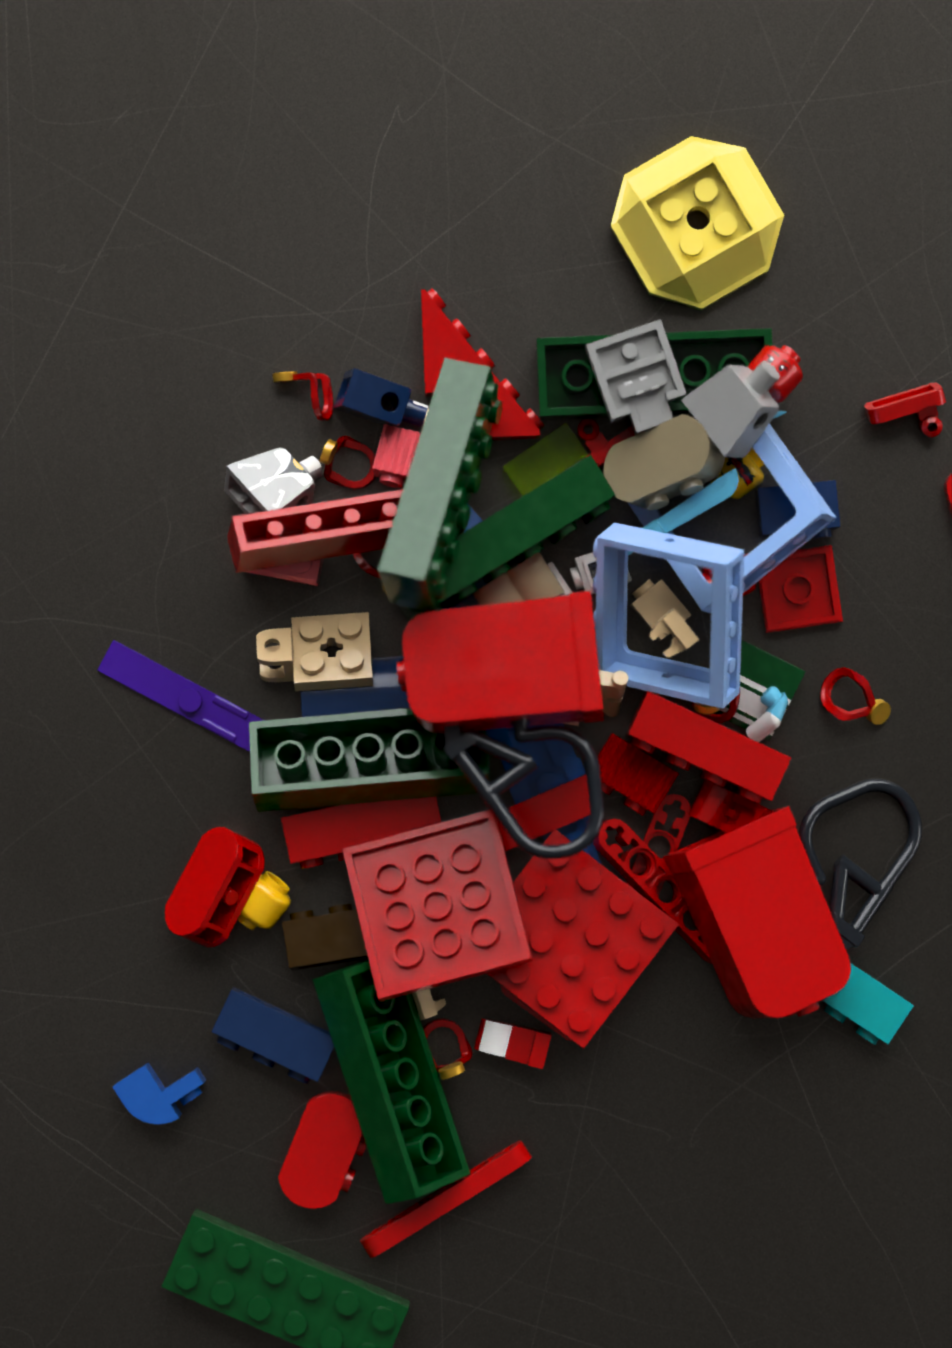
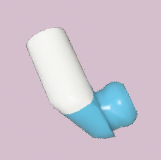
M775 686L769 687L760 697L761 702L768 707L765 713L746 729L748 737L754 741L760 742L777 729L782 721L788 705V699L785 692L781 693Z

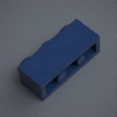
M235 987L231 989L212 1030V1033L219 1035L217 1042L235 1051H238L239 1047L242 1046L253 1051L252 1058L272 1068L275 1062L289 1068L288 1076L305 1084H309L310 1079L316 1082L319 1081L334 1049L329 1031Z

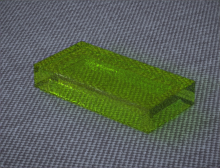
M564 423L502 468L520 494L524 496L582 460L588 453L568 424Z

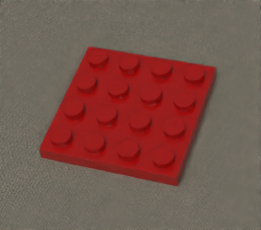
M491 809L342 849L376 993L380 1002L533 961L497 817Z
M554 829L543 844L560 845L571 841ZM585 851L561 859H543L533 856L513 881L533 961L486 973V975L576 1045L584 1049L679 926V923Z

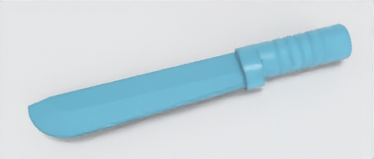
M736 468L725 473L660 518L654 519L642 527V529L667 534L728 499L735 492L738 485Z

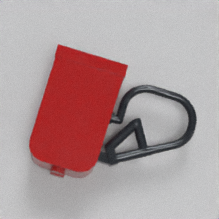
M591 591L573 592L566 596L430 611L416 615L408 622L403 631L404 661L397 662L399 686H401L402 692L407 691L409 705L416 721L422 728L431 733L445 734L446 747L444 751L452 762H456L482 800L492 810L510 837L522 850L543 859L567 858L585 850L598 836L604 820L601 773L597 754L588 740L572 729L562 726L527 728V726L579 721L584 723L604 721ZM513 727L514 737L518 742L561 740L571 744L579 751L586 766L590 818L587 827L578 838L565 844L544 845L532 840L523 831L499 795L532 773L538 766L530 755L477 732L478 730ZM472 748H477L514 766L492 782H489L468 751Z
M872 778L859 781L818 800L809 808L801 822L799 834L791 809L787 806L772 809L773 813L731 832L719 831L663 856L666 865L675 876L677 885L684 896L685 903L688 905V910L709 953L726 996L736 1012L744 1017L754 1019L789 1017L795 1014L800 1017L819 1009L818 1001L836 994L844 988L851 972V964L846 950L858 947L865 938V935L862 933L914 858L921 843L922 822L920 814L911 796L899 785L885 779ZM881 792L893 797L902 807L908 822L909 834L903 850L879 882L842 854L834 863L829 909L820 888L825 884L826 876L812 842L813 829L817 820L826 811L866 793ZM848 878L870 894L850 924L844 920Z

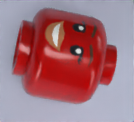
M767 345L763 347L747 367L753 372L763 361H766L777 370L780 378L768 392L776 403H782L803 379V372L798 364L801 359L793 349L786 345H783L781 348Z

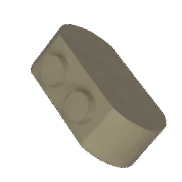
M679 415L613 445L605 458L603 473L616 494V498L640 508L657 510L667 506L670 503L669 499L680 494L691 495L701 491L704 488L703 484L718 477L723 468L725 457L699 421L688 415Z

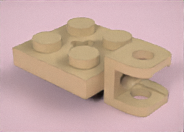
M369 612L291 617L292 631L291 628L264 630L256 635L260 678L266 682L294 681L295 691L373 686ZM271 642L279 644L276 646L266 647V645ZM329 646H337L342 649L336 652L335 657H328V653L323 651ZM280 665H282V666H281L280 668H278V669H271V668L269 667V666H280Z

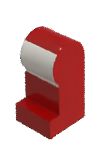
M481 1018L474 1049L543 1069L552 1034L548 1031Z

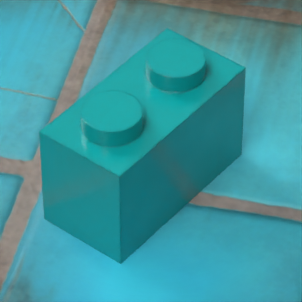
M851 964L850 978L844 988L822 1000L827 1003L823 1011L841 1023L848 1017L859 1025L856 1033L876 1045L879 1039L889 1044L914 1007L913 1004L853 964Z

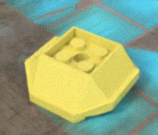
M691 136L624 175L610 228L649 295L703 310L769 271L784 213L746 148ZM693 211H701L707 216L708 225L703 229H694L688 224L687 215Z

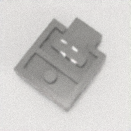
M661 319L585 346L610 422L629 416L634 433L637 435L673 418L668 403L685 397L687 393Z

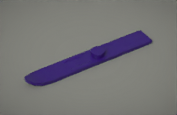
M115 640L112 641L97 671L249 752V722L264 721L260 717Z

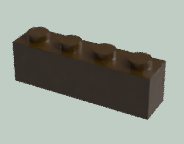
M343 904L329 907V914L314 916L313 910L290 914L291 920L282 922L289 968L295 971L368 958L357 909L352 910L351 904Z

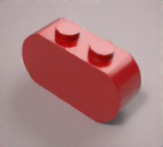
M216 827L203 834L165 905V921L169 930L180 937L207 948L218 946L227 940L264 870V854L260 845L225 827Z
M325 1091L313 1096L307 1103L278 1176L282 1191L296 1205L309 1209L322 1208L333 1203L337 1199L340 1190L348 1193L356 1173L355 1170L349 1167L354 1155L362 1157L366 1148V1142L350 1095L340 1091Z

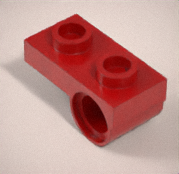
M704 780L689 812V816L728 833L774 811Z

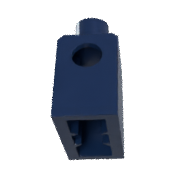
M354 368L345 372L333 409L381 425L388 424L399 427L401 421L421 427L428 405L409 399L412 389ZM382 396L388 397L391 400L389 411L381 406Z

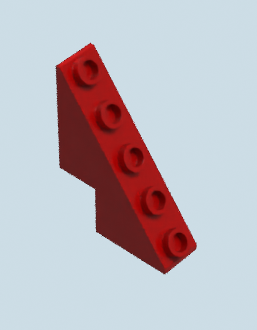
M433 288L429 291L421 289L425 396L432 397L444 358L489 366L491 369L495 367V364L482 348L475 351L467 342L471 335L457 318L452 322L442 311L446 304ZM492 372L494 383H498V400L503 403L500 421L498 424L492 425L489 434L492 436V441L539 439L540 429L544 427L543 422L531 408L525 412L516 402L520 395L506 378L500 382Z

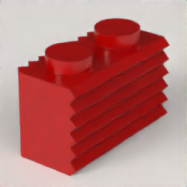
M613 733L609 735L597 755L600 765L602 791L610 796L612 791L616 790L627 798L623 804L642 816L646 810L655 814L679 774Z

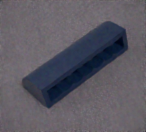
M404 657L372 658L373 686L300 691L302 717L410 708L407 691L402 692L397 675V662L404 661Z

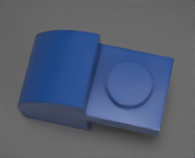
M148 1062L117 1082L113 1089L126 1109L135 1118L149 1124H166L179 1119L182 1115L175 1102L180 1100L182 1105H185L203 1092L199 1086L204 1084L206 1079L197 1067L165 1088Z

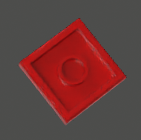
M832 545L796 550L758 581L765 633L843 622Z

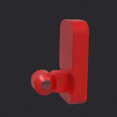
M930 383L868 402L864 405L867 419L871 424H880L916 413L921 432L928 437H935L941 433L943 427L941 420L937 417L936 405L945 404L946 399L942 386L938 383Z
M592 419L581 421L577 428L579 438L586 441L585 445L591 452L586 457L591 455L599 468L604 465L605 458L613 445L635 436L631 426L607 441L602 432H599L598 424ZM590 427L592 429V433L586 434L584 432V428Z

